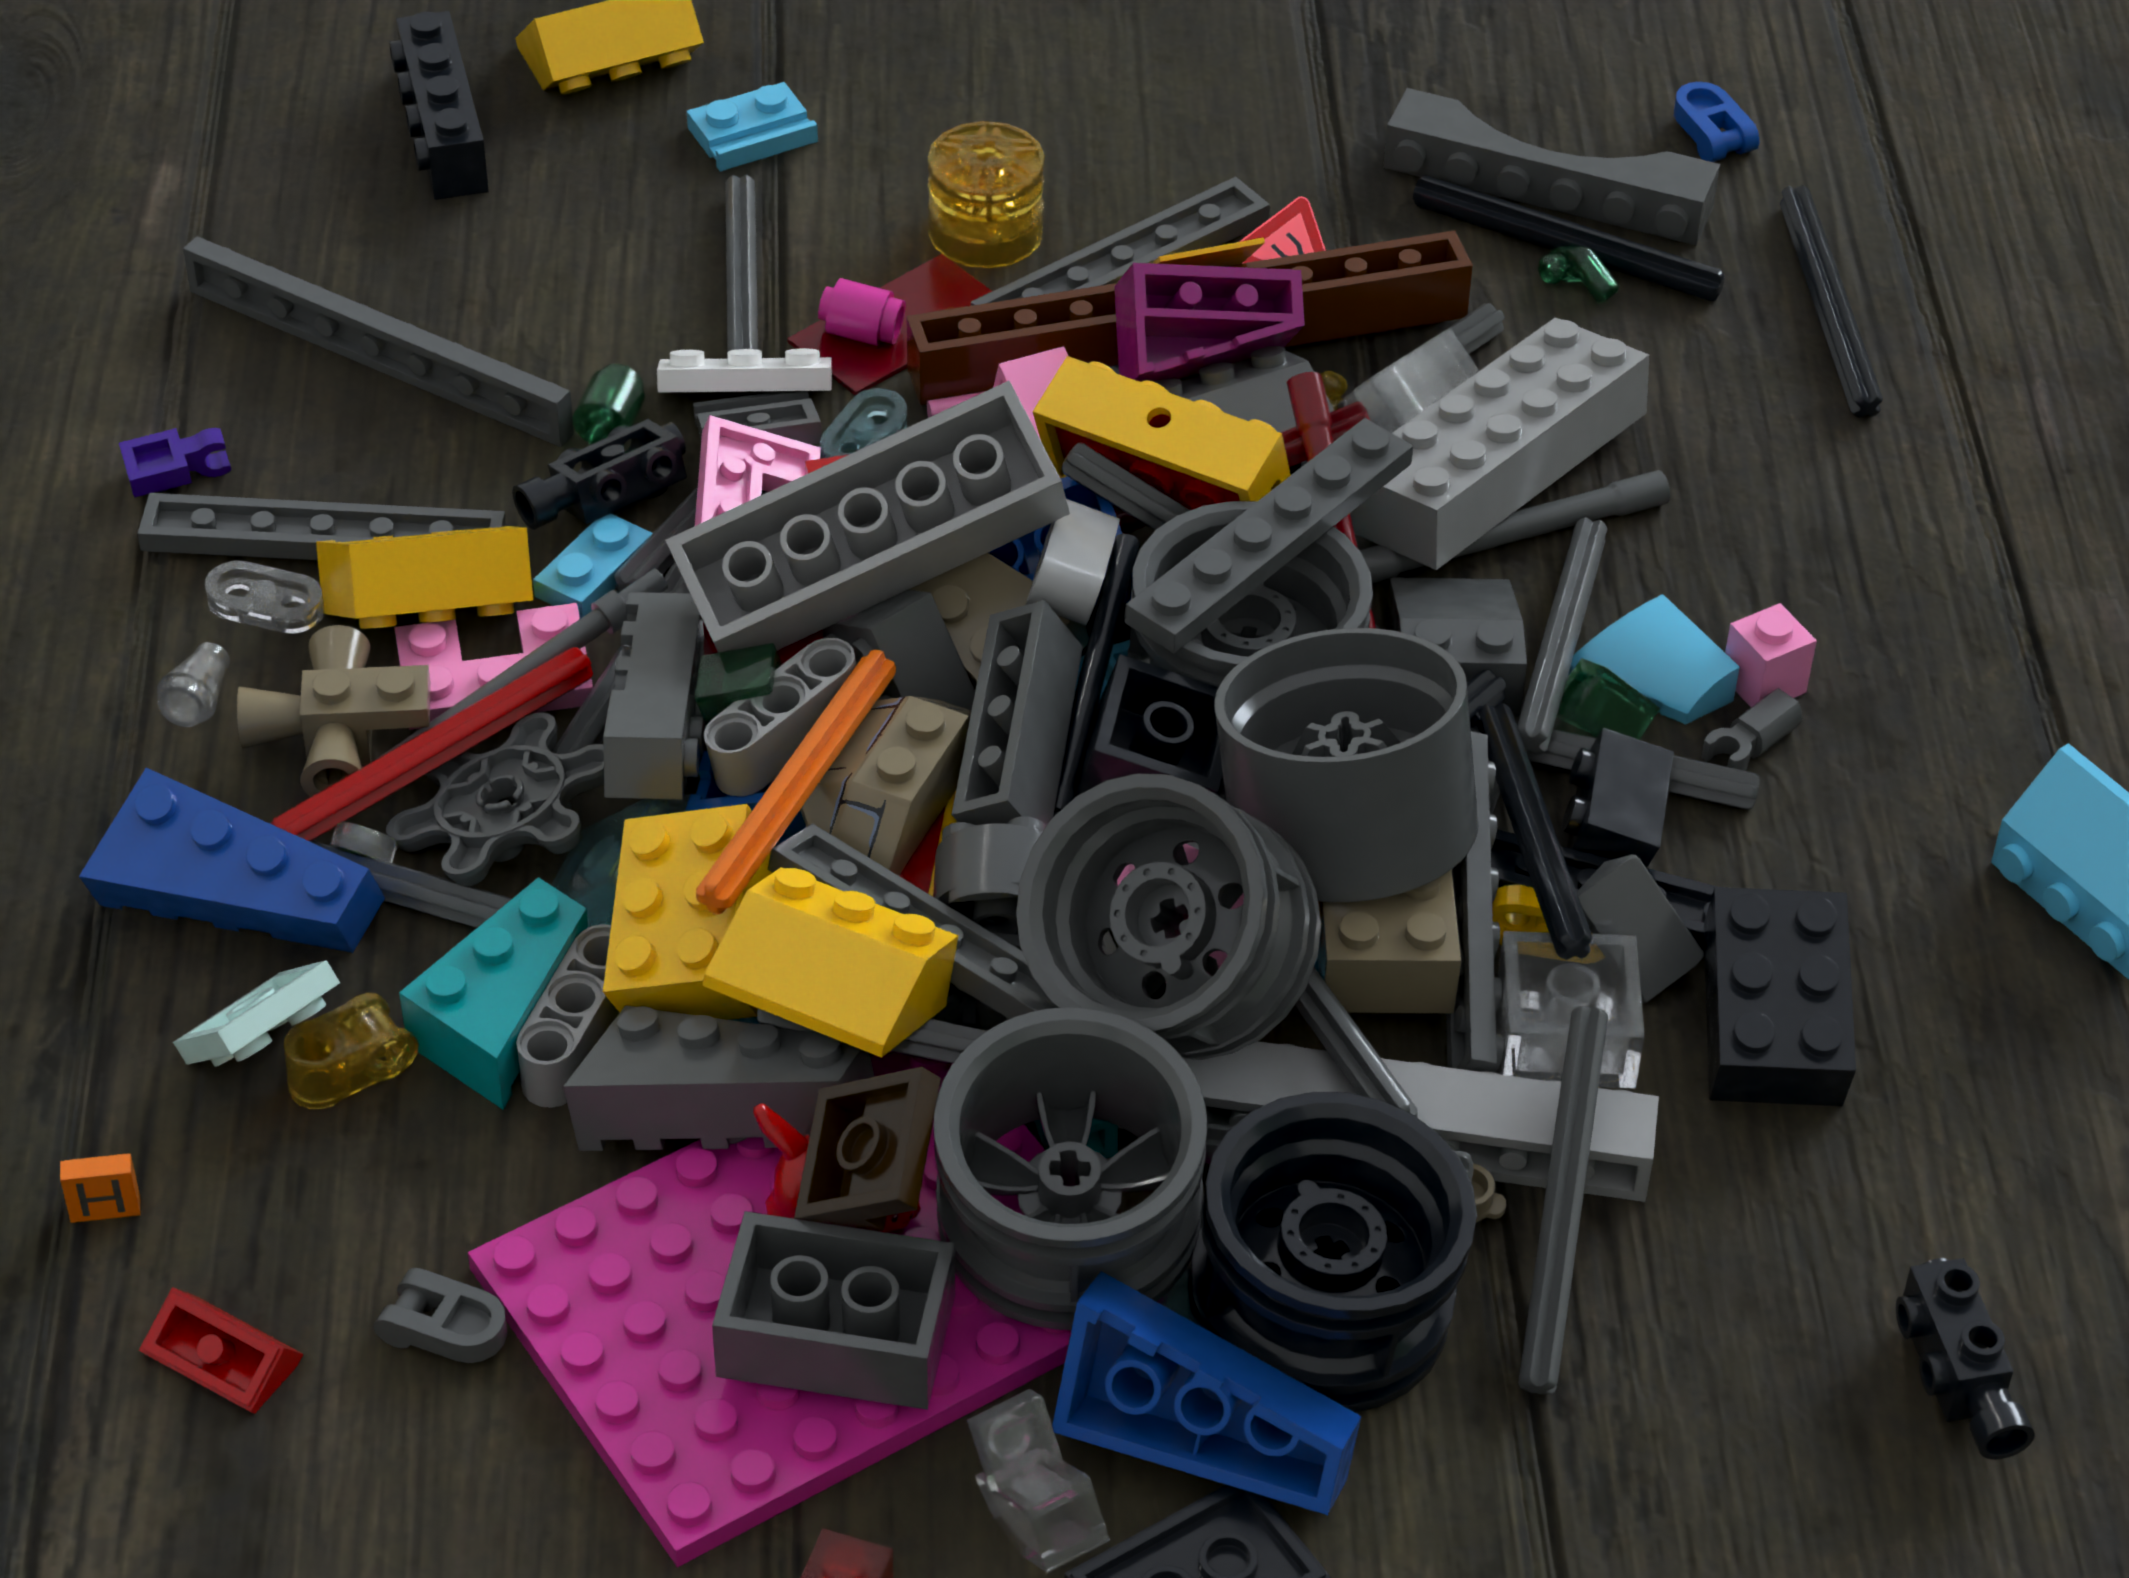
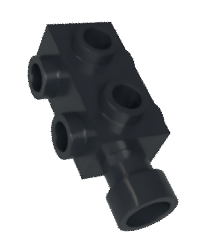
M647 419L631 427L626 425L618 426L603 440L583 449L570 448L562 452L556 461L548 464L550 477L542 480L536 476L514 486L512 495L516 509L524 523L533 530L555 521L558 517V512L566 510L586 524L594 522L610 513L616 515L618 509L640 499H651L660 496L667 490L668 486L687 478L682 457L686 453L684 438L680 430L672 422L659 426ZM631 439V445L629 449L625 451L623 446L626 443V441ZM581 461V468L576 472L573 468Z
M1937 1258L1929 1260L1922 1265L1910 1266L1903 1296L1898 1297L1896 1300V1319L1901 1334L1906 1339L1912 1338L1919 1354V1370L1925 1391L1929 1396L1936 1395L1947 1422L1972 1418L1969 1428L1983 1457L1997 1460L2022 1452L2033 1442L2035 1432L2024 1407L2017 1402H2013L2008 1391L2014 1371L2003 1348L2005 1343L2004 1334L1997 1325L1992 1323L1978 1291L1980 1286L1978 1275L1967 1266L1964 1258L1953 1260Z

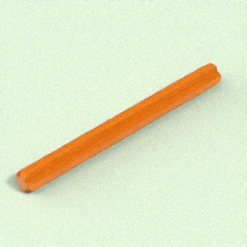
M871 650L867 656L860 659L696 888L697 901L706 905L710 913L722 914L726 908L733 906L895 676V662L887 659L884 651Z

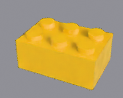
M748 804L625 819L603 984V993L619 1012L627 1005L634 1007L645 1006L655 1010L690 1015H708L713 1018L726 1020L757 1017L758 1008L703 987L702 983L704 973L747 890L772 874V872L767 870L771 852L733 906L726 908L722 914L710 913L707 906L698 902L696 898V888L752 812Z

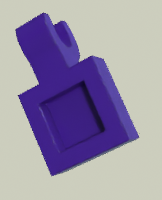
M177 428L119 443L134 498L190 484L192 480L189 471H196L207 477H218L231 471L226 450L220 451L226 448L220 428L204 429L196 435L183 439L179 438Z

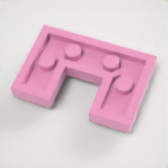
M709 415L702 430L695 526L761 496L762 490L769 492L804 476L805 461L820 459L821 448Z
M577 603L516 611L522 653L462 661L456 619L394 627L400 666L429 665L431 680L430 721L578 621L580 616ZM585 646L582 647L580 650L583 652L584 655H586V648ZM592 679L533 713L581 707L593 688Z

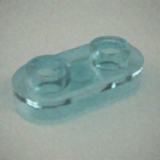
M884 388L868 389L855 395L820 438V458L849 455L907 428V404L905 399L897 392Z

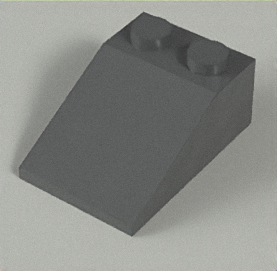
M1390 577L1392 630L1421 637L1445 649L1463 668L1466 682H1469L1482 670H1491L1496 677L1502 676L1507 686L1504 689L1505 699L1501 703L1509 706L1513 716H1520L1527 658L1523 619L1510 579Z

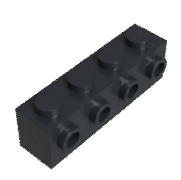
M420 12L414 16L396 18L399 40L389 41L394 73H397L401 103L405 105L410 138H413L418 171L427 170L434 200L489 192L484 140L450 12Z

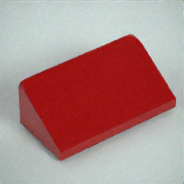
M174 1287L171 1288L138 1350L252 1413H256L295 1370L304 1355L203 1299Z

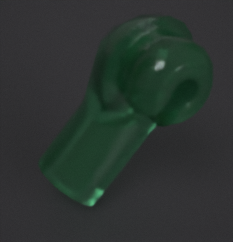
M1560 246L1550 251L1549 255L1543 256L1538 263V272L1543 281L1548 284H1557L1561 280L1563 282L1582 281L1597 303L1611 298L1620 287L1596 253L1586 246Z

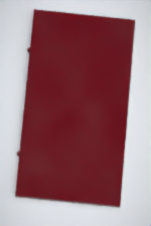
M940 254L880 287L881 289L893 291L894 298L905 300L906 302L903 325L894 345L881 342L878 347L826 333V321L819 320L788 337L787 342L795 349L808 348L819 350L820 358L832 357V378L852 394L858 396L907 368L906 316L971 306V301L992 292V290L945 255Z

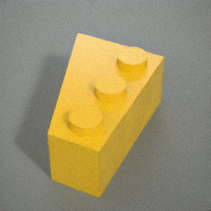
M505 526L454 530L393 537V535L373 537L370 540L335 542V540L316 541L323 614L354 619L359 618L361 629L396 626L397 614L418 612L419 622L455 620V608L477 606L478 616L513 614V602L533 600L527 527Z

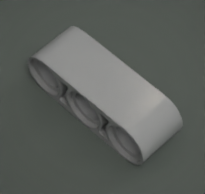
M1066 499L1070 514L1052 522L1026 604L1045 600L1058 616L1086 626L1105 577L1120 519Z
M824 638L812 642L720 712L706 725L704 731L705 744L716 786L723 793L740 797L751 795L763 789L777 777L857 665L854 649L848 642L839 638Z
M611 925L591 926L583 930L575 938L519 1032L516 1045L522 1091L528 1101L537 1106L552 1108L567 1103L563 1089L564 1084L620 1013L603 993Z

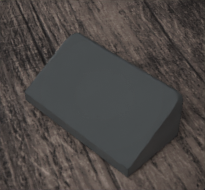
M1631 854L1604 862L1577 891L1590 931L1640 1003H1646L1694 968L1705 956L1703 950L1640 858L1636 855Z

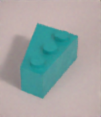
M539 877L399 992L406 1044L503 1110L512 1096L511 1085L520 1072L516 1045L519 1032L573 941L583 930L588 928L587 908Z

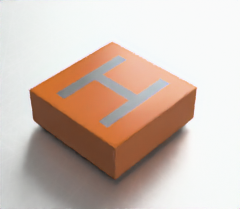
M131 1154L60 1161V1182L71 1223L141 1215L140 1192Z

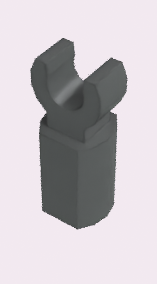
M1779 688L1772 691L1733 720L1730 728L1715 729L1707 734L1701 758L1709 761L1717 754H1729L1731 756L1729 757L1727 767L1746 771L1749 766L1750 757L1754 759L1760 756L1800 725L1802 709L1799 702Z

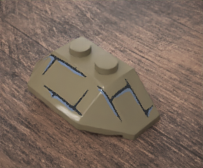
M914 696L877 700L800 809L806 827L812 823L899 876L957 789L971 710L937 699Z

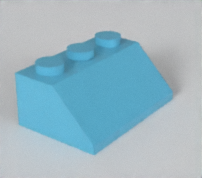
M2068 743L2059 748L2002 819L1991 863L2000 870L2006 879L2017 884L2044 907L2053 919L2064 924L2090 946L2099 958L2110 963L2129 980V792Z

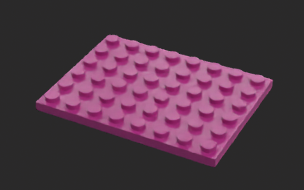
M888 1052L882 1058L876 1055L871 1056L875 1077L923 1067L941 1078L939 1090L952 1066L946 1063ZM934 1120L919 1197L921 1211L917 1217L910 1220L907 1227L888 1233L941 1241L937 1222L936 1185L938 1173L934 1150ZM1025 1125L1011 1130L996 1140L1028 1162L1037 1154L1045 1151ZM763 1137L746 1138L741 1142L730 1144L729 1149H703L700 1139L468 1252L470 1270L483 1289L496 1296L502 1303L506 1322L677 1568L1064 1364L1071 1330L1037 1327L1007 1317L978 1299L955 1273V1298L928 1410L716 1377L712 1324L745 1211L767 1215L765 1201L774 1189L775 1168L782 1155L778 1148H765ZM991 1195L1006 1207L1024 1215L1019 1208L1017 1195ZM1164 1296L1157 1301L1158 1303H1160V1304L1163 1305V1306H1164Z

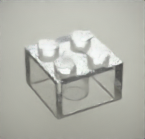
M1503 932L1497 975L1502 982V996L1498 1008L1499 1034L1503 1036L1504 1040L1501 1075L1544 1081H1562L1571 1014L1575 1007L1587 1006L1590 1008H1600L1608 1015L1599 1087L1635 1089L1645 1037L1636 935L1592 934V940L1589 943L1591 951L1585 958L1580 959L1574 956L1564 960L1555 952L1549 932Z

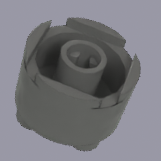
M1021 816L1011 819L1007 824L973 825L966 822H956L946 826L942 831V841L938 845L935 855L933 897L990 932L1019 935L1016 908L1020 878L1030 851L1046 828V824L1037 818Z

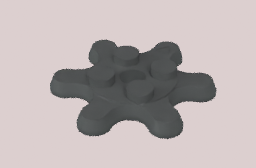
M542 712L525 716L514 725L508 740L499 748L483 754H473L466 751L428 773L426 776L440 787L438 793L426 804L404 810L395 815L389 821L386 833L390 841L404 852H416L435 844L451 843L448 852L442 859L441 865L444 873L450 879L464 887L475 885L485 879L494 861L503 862L516 857L522 851L524 844H537L554 854L568 852L575 848L581 839V820L579 815L572 810L570 800L582 792L604 785L603 744L588 745L567 754L553 753L551 751L556 745L558 732L555 718L549 713Z

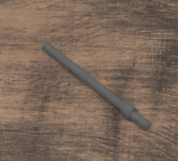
M654 568L619 593L614 590L609 591L591 604V612L430 721L429 727L420 728L381 756L569 648L578 647L581 649L605 631L609 634L615 633L622 628L623 621H627L626 601L628 592L662 593L668 589L665 578Z

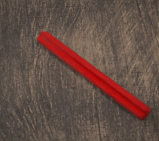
M578 647L569 648L273 818L270 824L309 842L315 840L515 724L525 716L532 714L589 681L593 675L589 657L587 654L584 655Z

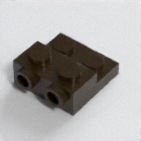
M917 1067L820 1088L794 1219L872 1231H884L888 1215L917 1210L941 1078L923 1067Z

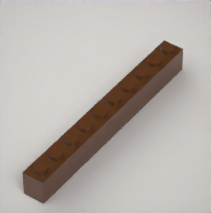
M1454 230L1223 267L1301 270L1305 326L1285 346L1288 347L1462 319L1468 315L1473 264ZM1117 283L906 316L907 369L920 405L927 404V400L984 392L992 389L999 363L1063 346L1068 356L1083 362L1090 363L1096 361L1109 367L1119 365L1114 288Z

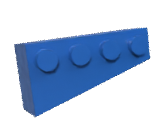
M147 767L79 875V878L100 906L122 910L123 906L148 910L153 916L177 920L178 916L212 922L214 927L238 932L240 928L270 933L272 938L351 953L356 949L385 899L369 868Z
M1100 1271L1077 1301L1051 1432L1328 1515L1347 1481L1361 1416Z

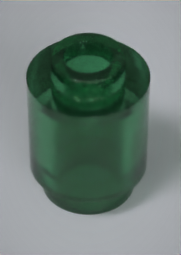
M622 364L607 365L593 374L573 414L574 428L585 441L594 444L607 438L609 433L618 426L626 425L631 427L634 425L645 400L644 385L639 374L632 368Z

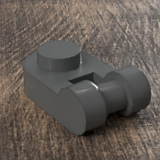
M410 1268L397 1286L398 1300L395 1304L387 1305L383 1308L373 1326L378 1337L393 1347L402 1349L412 1345L454 1361L465 1363L481 1362L496 1355L504 1346L508 1335L504 1306L496 1296L485 1290L421 1268ZM436 1309L432 1317L422 1314L423 1311Z

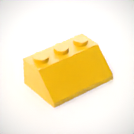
M607 0L535 18L515 38L520 53L541 88L547 90L559 86L561 94H569L592 86L590 78L605 74L610 75L611 82L637 76L642 73L641 65L659 61L661 69L682 65L691 61L690 53L704 43L692 0Z
M780 867L747 890L704 973L702 986L882 1058L946 1007L959 935L936 927L934 922L927 917L917 914H902L876 904L875 900L865 893L842 891L816 881L814 875L805 870Z

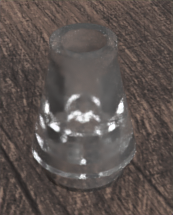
M202 643L192 655L159 681L157 686V705L167 720L178 726L192 727L207 721L213 716L225 672L230 666V657L225 649L215 643Z

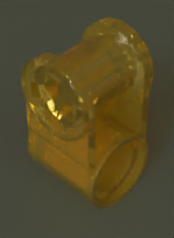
M377 993L358 995L346 1004L312 1020L301 1022L289 1030L284 1038V1055L290 1096L297 1104L309 1109H324L334 1106L342 1099L380 1081L394 1078L404 1072L412 1064L418 1053L419 1044L417 1039L409 1030L399 1028L389 1016L390 1008L388 1003L382 996ZM365 1013H370L371 1015L366 1017Z

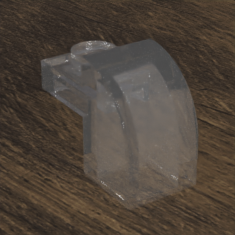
M1028 1389L967 1420L984 1472L976 1475L982 1495L994 1519L1024 1558L1046 1573H1049L1110 1541L1090 1476L1063 1460L1043 1396Z

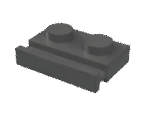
M778 391L693 403L696 428L698 427L700 439L702 438V430L709 415L803 443H823L821 420L812 399L809 398L808 391Z

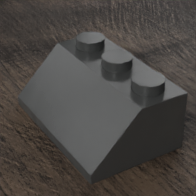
M1268 346L1253 351L1250 354L1251 359L1236 364L1229 362L1212 363L1200 368L1198 376L1182 381L1176 378H1168L1154 382L1163 386L1170 393L1191 401L1205 400L1211 402L1223 412L1247 421L1251 419L1264 421L1281 433L1296 427L1286 384L1288 379L1300 373L1314 371L1308 360L1285 351L1284 347ZM1327 397L1329 410H1330V412H1333V411H1335V410L1333 409V407H1332V405H1331V403H1330V401H1329V399H1328V397Z

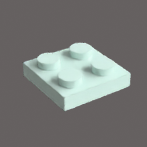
M327 960L279 972L173 1043L187 1065L211 1060L216 1067L234 1057L237 1062L242 1061L272 1042L267 1031L276 1029L288 1021L291 1026L296 1025L323 1009L326 1003L321 995L340 984V981Z

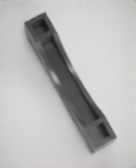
M1407 88L1387 124L1383 168L1418 177L1428 175L1474 191L1697 246L1714 207L1720 164L1669 151L1645 156L1620 158L1586 157L1550 151L1521 142L1494 129L1473 115L1459 100Z

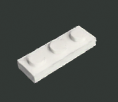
M800 348L786 350L785 358H762V351L737 349L727 352L728 359H704V351L676 350L670 352V359H660L657 368L658 392L832 390V357L820 358V351L816 349Z

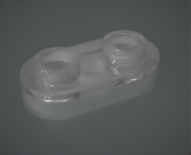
M230 561L211 570L205 580L210 610L218 617L295 634L316 626L322 620L325 613L322 588L315 579L307 575L248 561Z

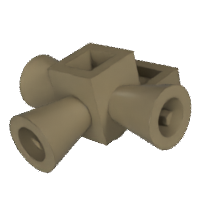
M332 625L324 627L315 632L309 640L308 649L313 670H302L301 695L238 687L237 723L241 748L244 749L303 734L307 760L300 777V783L306 794L312 797L362 768L361 765L371 763L372 730L429 727L431 691L429 665L365 668L371 650L368 638L359 630L349 626Z

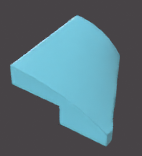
M1662 594L1627 613L1578 650L1573 656L1569 675L1580 682L1587 673L1618 685L1617 697L1634 704L1653 706L1661 715L1686 725L1734 701L1740 666Z

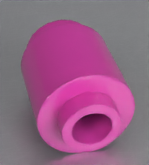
M839 278L834 288L827 286L824 289L819 304L818 319L826 321V333L878 347L881 342L894 345L903 325L906 302L905 300L894 298L893 291Z

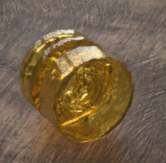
M980 121L961 124L945 131L931 144L928 156V189L931 194L928 203V233L935 249L954 262L980 268L1012 265L1033 253L1041 244L1044 229V201L1042 192L1044 188L1045 155L1039 141L1027 131L1007 123Z

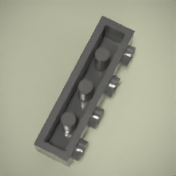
M1045 600L990 615L952 809V816L957 822H966L973 825L1007 824L1013 818L1028 816L1043 821L1047 826L1053 818L1083 646Z

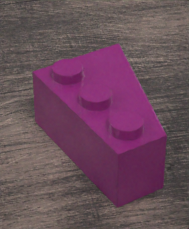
M1132 263L1114 286L1119 375L1139 382L1146 380L1154 382L1168 378L1182 379L1198 374L1200 368L1212 363H1235L1251 358L1250 354L1253 351L1264 347H1285L1305 326L1301 270Z

